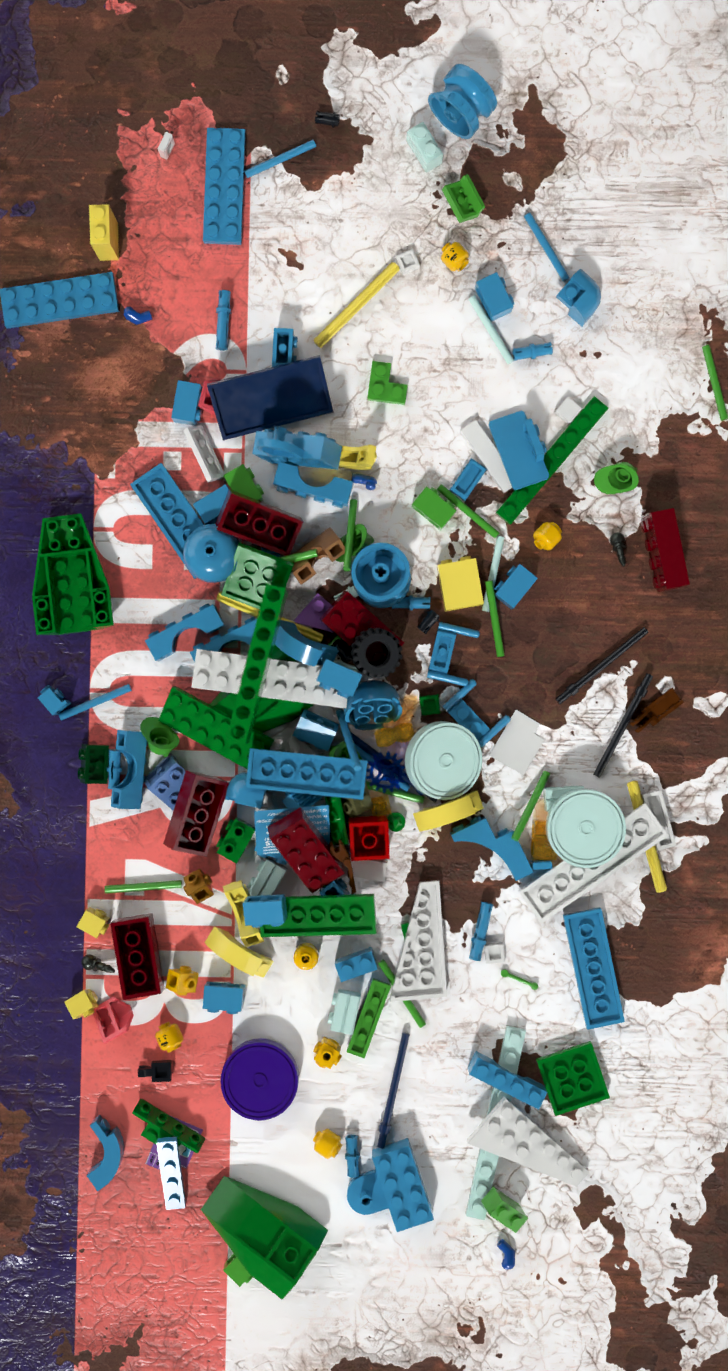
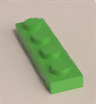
M375 978L372 979L347 1047V1053L365 1059L391 984Z

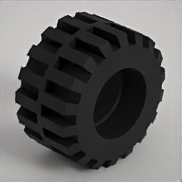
M369 628L366 631L360 632L361 634L355 637V642L351 645L352 662L356 668L371 678L387 677L389 673H394L396 666L399 667L400 665L399 660L402 659V646L399 645L400 642L395 635L381 628ZM375 641L382 642L387 649L385 659L379 664H371L366 659V649Z

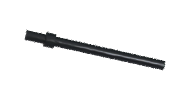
M645 627L640 629L578 681L568 685L566 690L555 699L560 705L570 696L576 695L582 686L648 634V630Z
M646 673L640 686H637L634 692L635 696L593 775L601 777L642 697L645 698L648 692L647 688L653 678L652 675Z

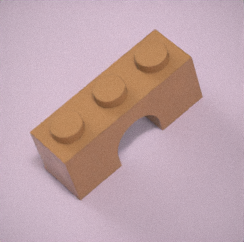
M330 527L294 553L313 549L318 551V557L292 562L294 565L291 572L301 585L317 574L313 569L317 560L326 557L333 562L345 553L344 544Z

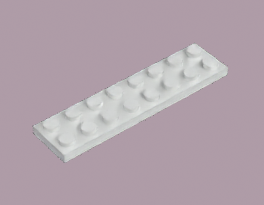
M197 649L191 688L238 694L247 656ZM271 659L261 697L346 708L348 700L338 695V690L332 687L329 691L319 686L320 682L316 680L323 666H310L304 663Z
M643 803L624 817L626 823L625 840L619 852L610 861L598 867L581 868L562 860L553 866L552 869L547 870L518 891L541 924L668 836L646 803Z

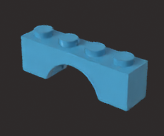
M279 462L273 482L274 487L279 492H294L295 496L300 498H306V496L313 497V500L319 503L328 501L337 508L348 507L354 485L353 481L334 477L325 486L313 487L301 479L297 466Z
M209 603L205 604L194 615L192 612L182 617L183 620L177 624L174 621L166 625V629L159 633L157 630L149 634V638L145 642L155 661L159 662L174 654L178 636L187 629L198 628L210 635L225 627L226 625L216 606L213 604L210 606Z
M252 617L244 621L245 625L239 628L237 625L227 630V634L223 636L220 634L210 638L211 642L205 645L203 642L193 647L194 650L190 652L194 662L197 649L221 652L227 644L233 641H243L250 645L257 619Z
M117 730L116 749L125 756L128 770L124 780L117 786L112 787L111 807L118 809H141L143 801L142 787L145 780V753L148 744L141 731Z
M475 1051L467 1068L469 1075L538 1110L547 1094L543 1084L529 1077L516 1075L497 1064L493 1059Z

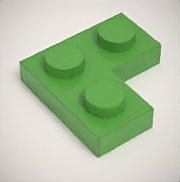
M372 361L367 400L405 405L408 385L389 382L391 363Z

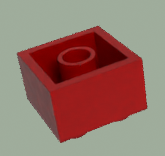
M387 815L348 817L351 861L390 859Z

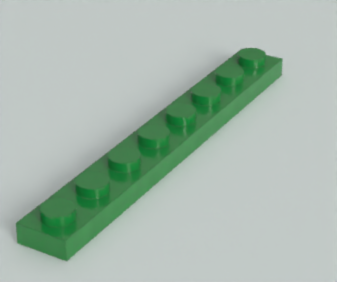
M594 396L544 455V463L549 473V478L515 490L495 514L508 525H511L609 408Z

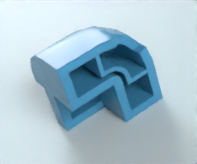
M579 269L557 294L556 298L570 309L568 315L582 327L598 308L601 301V291L597 283L582 269Z
M247 772L235 775L229 782L225 800H233L237 804L261 809L267 790L246 788Z

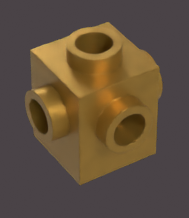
M200 868L183 877L185 886H183L184 891L196 904L214 895L211 888L212 879L208 873L204 874Z

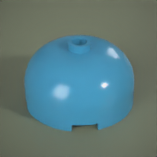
M216 524L200 526L185 541L183 548L184 562L188 570L204 582L217 583L226 581L227 577L236 569L237 562L234 567V555L240 542L237 537L217 530ZM208 548L213 549L212 554H207Z
M369 680L359 683L354 696L348 697L347 707L343 708L347 724L354 725L355 729L374 730L384 728L382 723L392 720L396 722L402 714L400 696L393 686L383 681ZM370 712L373 713L374 722L377 724L368 723L370 721Z

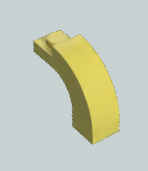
M370 444L361 447L342 446L339 468L352 470L372 469L377 457L375 452L376 446Z
M477 790L449 802L427 807L413 813L418 830L421 832L476 814L477 811L484 809Z
M240 880L223 886L224 894L234 911L240 938L245 947L264 942V938L260 934V927L245 926L243 901L247 896H251L248 894L249 891L246 884H243Z
M215 926L204 942L220 958L251 976L257 975L264 978L274 962L271 958L242 945L228 931Z

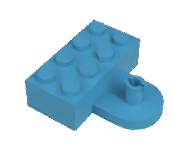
M274 426V430L256 431L252 454L271 464L283 462L294 466L338 469L342 446L335 443L336 440L327 438V435L323 433L310 435L307 432L299 431L298 434H293V432L287 431L284 427Z
M409 1138L385 1145L384 1149H373L372 1159L376 1169L362 1173L350 1181L347 1188V1201L350 1207L362 1215H370L389 1208L397 1232L433 1221V1210Z

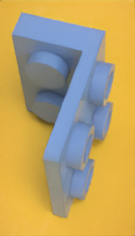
M169 753L167 757L144 777V782L148 790L174 810L186 770L179 764L176 757Z

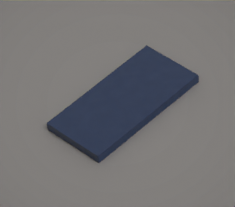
M320 355L207 384L223 441L255 433L256 431L274 428V426L278 427L333 413Z

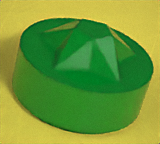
M393 812L388 815V828L393 832L401 831L405 826L404 816L399 812Z

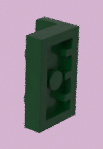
M82 744V748L78 752L79 760H81V768H78V779L84 784H108L109 745Z

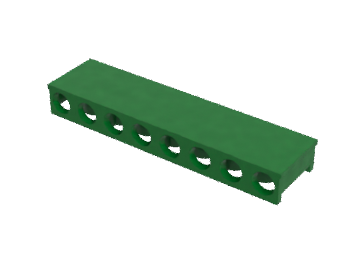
M270 584L265 586L227 739L239 741L243 744L250 742L288 595L286 587L282 588Z

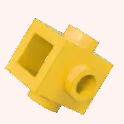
M180 966V969H169L166 989L181 996H186L187 993L196 992L199 973L192 971L189 966Z
M326 1037L321 1042L318 1041L313 1049L315 1063L322 1068L327 1067L331 1069L333 1064L337 1065L342 1056L339 1043Z

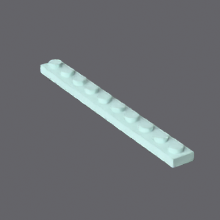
M506 1025L498 1064L517 1075L526 1030ZM493 1087L487 1115L503 1097H506L511 1102L512 1096ZM479 1149L466 1216L485 1220L487 1210L481 1200L492 1189L499 1156Z

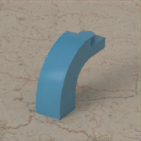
M281 620L275 645L293 659L310 666L323 665L326 659L334 662L338 653L337 647L314 642L303 636L298 631L295 623Z
M101 1115L92 1121L90 1127L103 1145L104 1158L93 1166L86 1175L97 1192L113 1179L124 1155V1141L118 1126L110 1130L108 1121L103 1119Z

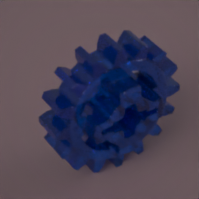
M380 751L379 757L373 755L374 761H368V765L371 767L366 770V772L370 773L366 776V779L372 780L370 786L375 784L376 791L383 788V793L387 789L392 793L394 791L393 787L400 789L399 782L405 783V779L402 778V776H407V773L403 771L405 764L401 765L403 758L397 759V753L391 756L390 751H387L386 755H383L382 751ZM383 759H389V760H392L393 762H392V763H384ZM375 765L379 769L376 776H374ZM392 767L389 773L390 776L387 774L382 775L383 768L388 769ZM399 768L398 779L394 775V771ZM384 780L389 781L390 784H382L380 782Z

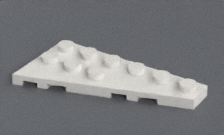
M439 880L419 882L389 999L390 1002L447 997Z
M503 1097L466 1140L467 1144L576 1187L589 1174L587 1168L506 1097Z

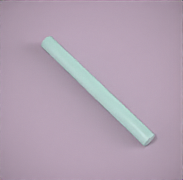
M476 296L470 297L468 300L506 363H512L514 361L513 357Z
M497 536L488 581L493 580V586H495L505 539L502 536ZM487 591L485 592L484 604L482 606V611L489 612Z

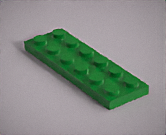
M176 686L172 687L158 720L247 770L250 748L270 750L274 739L254 728L248 744L227 739L232 716Z
M351 894L285 897L288 917L284 924L280 926L267 924L260 927L261 937L377 934L375 895Z

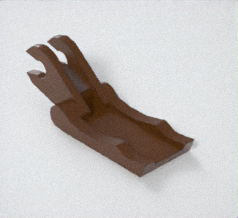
M672 687L642 709V714L634 719L630 725L634 726L646 717L647 720L636 728L635 732L642 731L649 723L654 726L683 704L684 701L678 697Z
M339 839V846L337 848L334 847L331 840L329 843L330 853L348 868L347 877L349 878L351 893L354 894L356 893L349 852L342 840Z

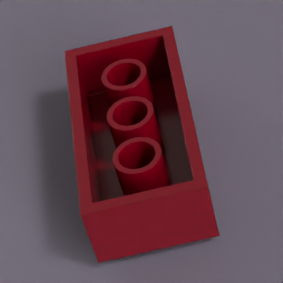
M229 489L216 521V529L288 556L293 549L304 521L297 515Z
M674 508L651 512L642 518L641 528L643 533H646L645 547L651 557L649 559V567L654 572V588L659 593L690 585Z
M344 591L319 619L350 647L355 642V637L359 636L363 630L366 631L369 628H381L394 634L348 591ZM394 634L400 642L399 645L402 646L404 642L396 634ZM379 641L371 643L366 649V659L371 664L381 663L387 655L386 646Z
M186 770L163 844L175 851L207 857L229 782L218 777Z
M301 807L268 826L269 839L311 893L316 892L345 874L342 862L331 855L329 844Z
M153 913L114 919L110 925L122 999L127 1000L161 994L165 986Z

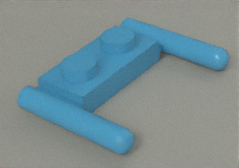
M439 622L427 678L467 686L469 684L468 679L447 675L456 634L478 638L480 632Z
M471 679L467 686H463L442 707L459 725L473 733L482 748L511 721V718L505 715L496 725L489 729L462 700L477 684L476 680Z

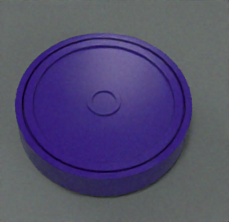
M261 1038L246 1041L230 1053L224 1064L220 1081L222 1094L230 1108L244 1118L258 1121L274 1118L291 1105L297 1093L299 1071L292 1054L276 1041Z

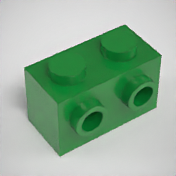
M238 817L234 821L232 819L229 821L226 827L228 832L225 838L221 836L216 845L219 848L216 853L236 864L239 862L255 833V826Z

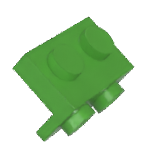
M468 174L464 175L460 181L445 185L442 189L459 223L477 218L485 208L483 200Z

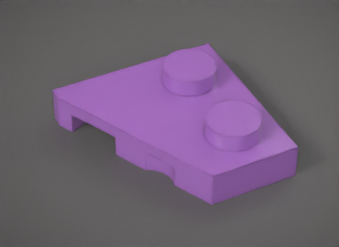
M317 593L294 619V622L334 633L319 620L330 608L331 604Z

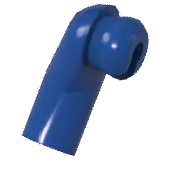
M130 306L124 309V317L135 325L153 319L149 310L138 313Z
M352 473L353 483L365 484L368 490L376 488L377 480L375 477Z
M501 1239L497 1243V1247L504 1253V1259L501 1263L502 1267L505 1270L513 1269L515 1266V1250L504 1239Z

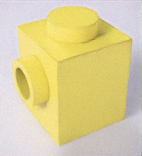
M89 907L85 910L77 928L97 938L101 934L104 935L110 925L107 922L110 918L106 916L107 914L104 911Z
M90 989L83 990L64 1002L73 1019L82 1016L86 1018L95 1012L94 1009L99 1006L97 995Z

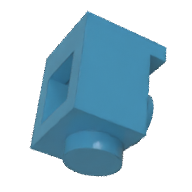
M50 685L40 691L41 695L38 697L52 715H58L71 704L70 700L63 699L65 696L58 688L55 690Z

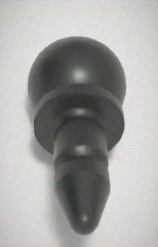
M616 532L611 535L610 543L613 546V551L617 552L619 562L622 566H625V536L620 532Z
M88 954L82 959V966L86 970H93L95 972L101 970L106 973L115 972L113 967L102 963L101 959L96 958L94 955Z

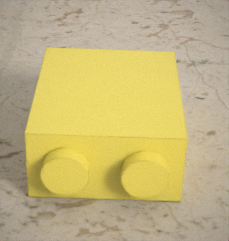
M109 204L89 205L90 245L100 261L119 260L118 222Z
M471 556L459 558L460 561L452 562V559L443 560L437 566L445 612L484 604L476 558L471 559Z

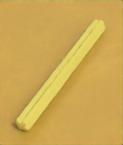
M391 262L314 339V343L322 348L399 272V266L395 262Z
M222 591L218 593L217 601L258 617L259 609L222 596ZM283 617L281 618V620H284V621H287V622H291V623H295V622H293V621H291V620H288V619H286V618H283ZM295 623L298 631L303 636L314 642H322L323 634Z
M630 781L627 783L633 809L635 810L644 802L638 781ZM654 845L645 853L657 893L666 891L667 887L656 846Z

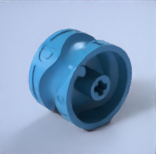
M455 64L443 78L445 90L431 93L428 97V103L433 114L444 127L460 138L470 139L479 128L478 117L484 116L488 118L497 107V99L492 88L481 75L466 65Z
M374 543L363 548L353 561L351 570L352 580L359 597L365 603L376 608H388L398 604L405 598L411 585L410 566L407 557L399 548L388 543Z

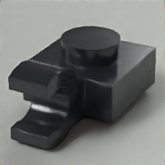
M171 1060L152 1061L151 1066H139L138 1077L152 1076V1082H171Z

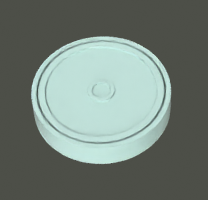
M447 721L430 723L417 731L408 744L405 754L407 776L418 791L432 798L450 800L460 797L472 788L481 772L482 751L479 742L472 732L459 724Z
M581 788L563 794L553 803L546 818V835L550 846L562 860L576 867L593 868L607 863L619 852L625 840L626 823L620 807L613 799L600 791Z

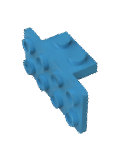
M518 411L489 422V429L514 490L549 478V473L544 463L545 444L543 441L540 442L538 437L540 432L537 424L534 425L532 419L527 420L524 411Z

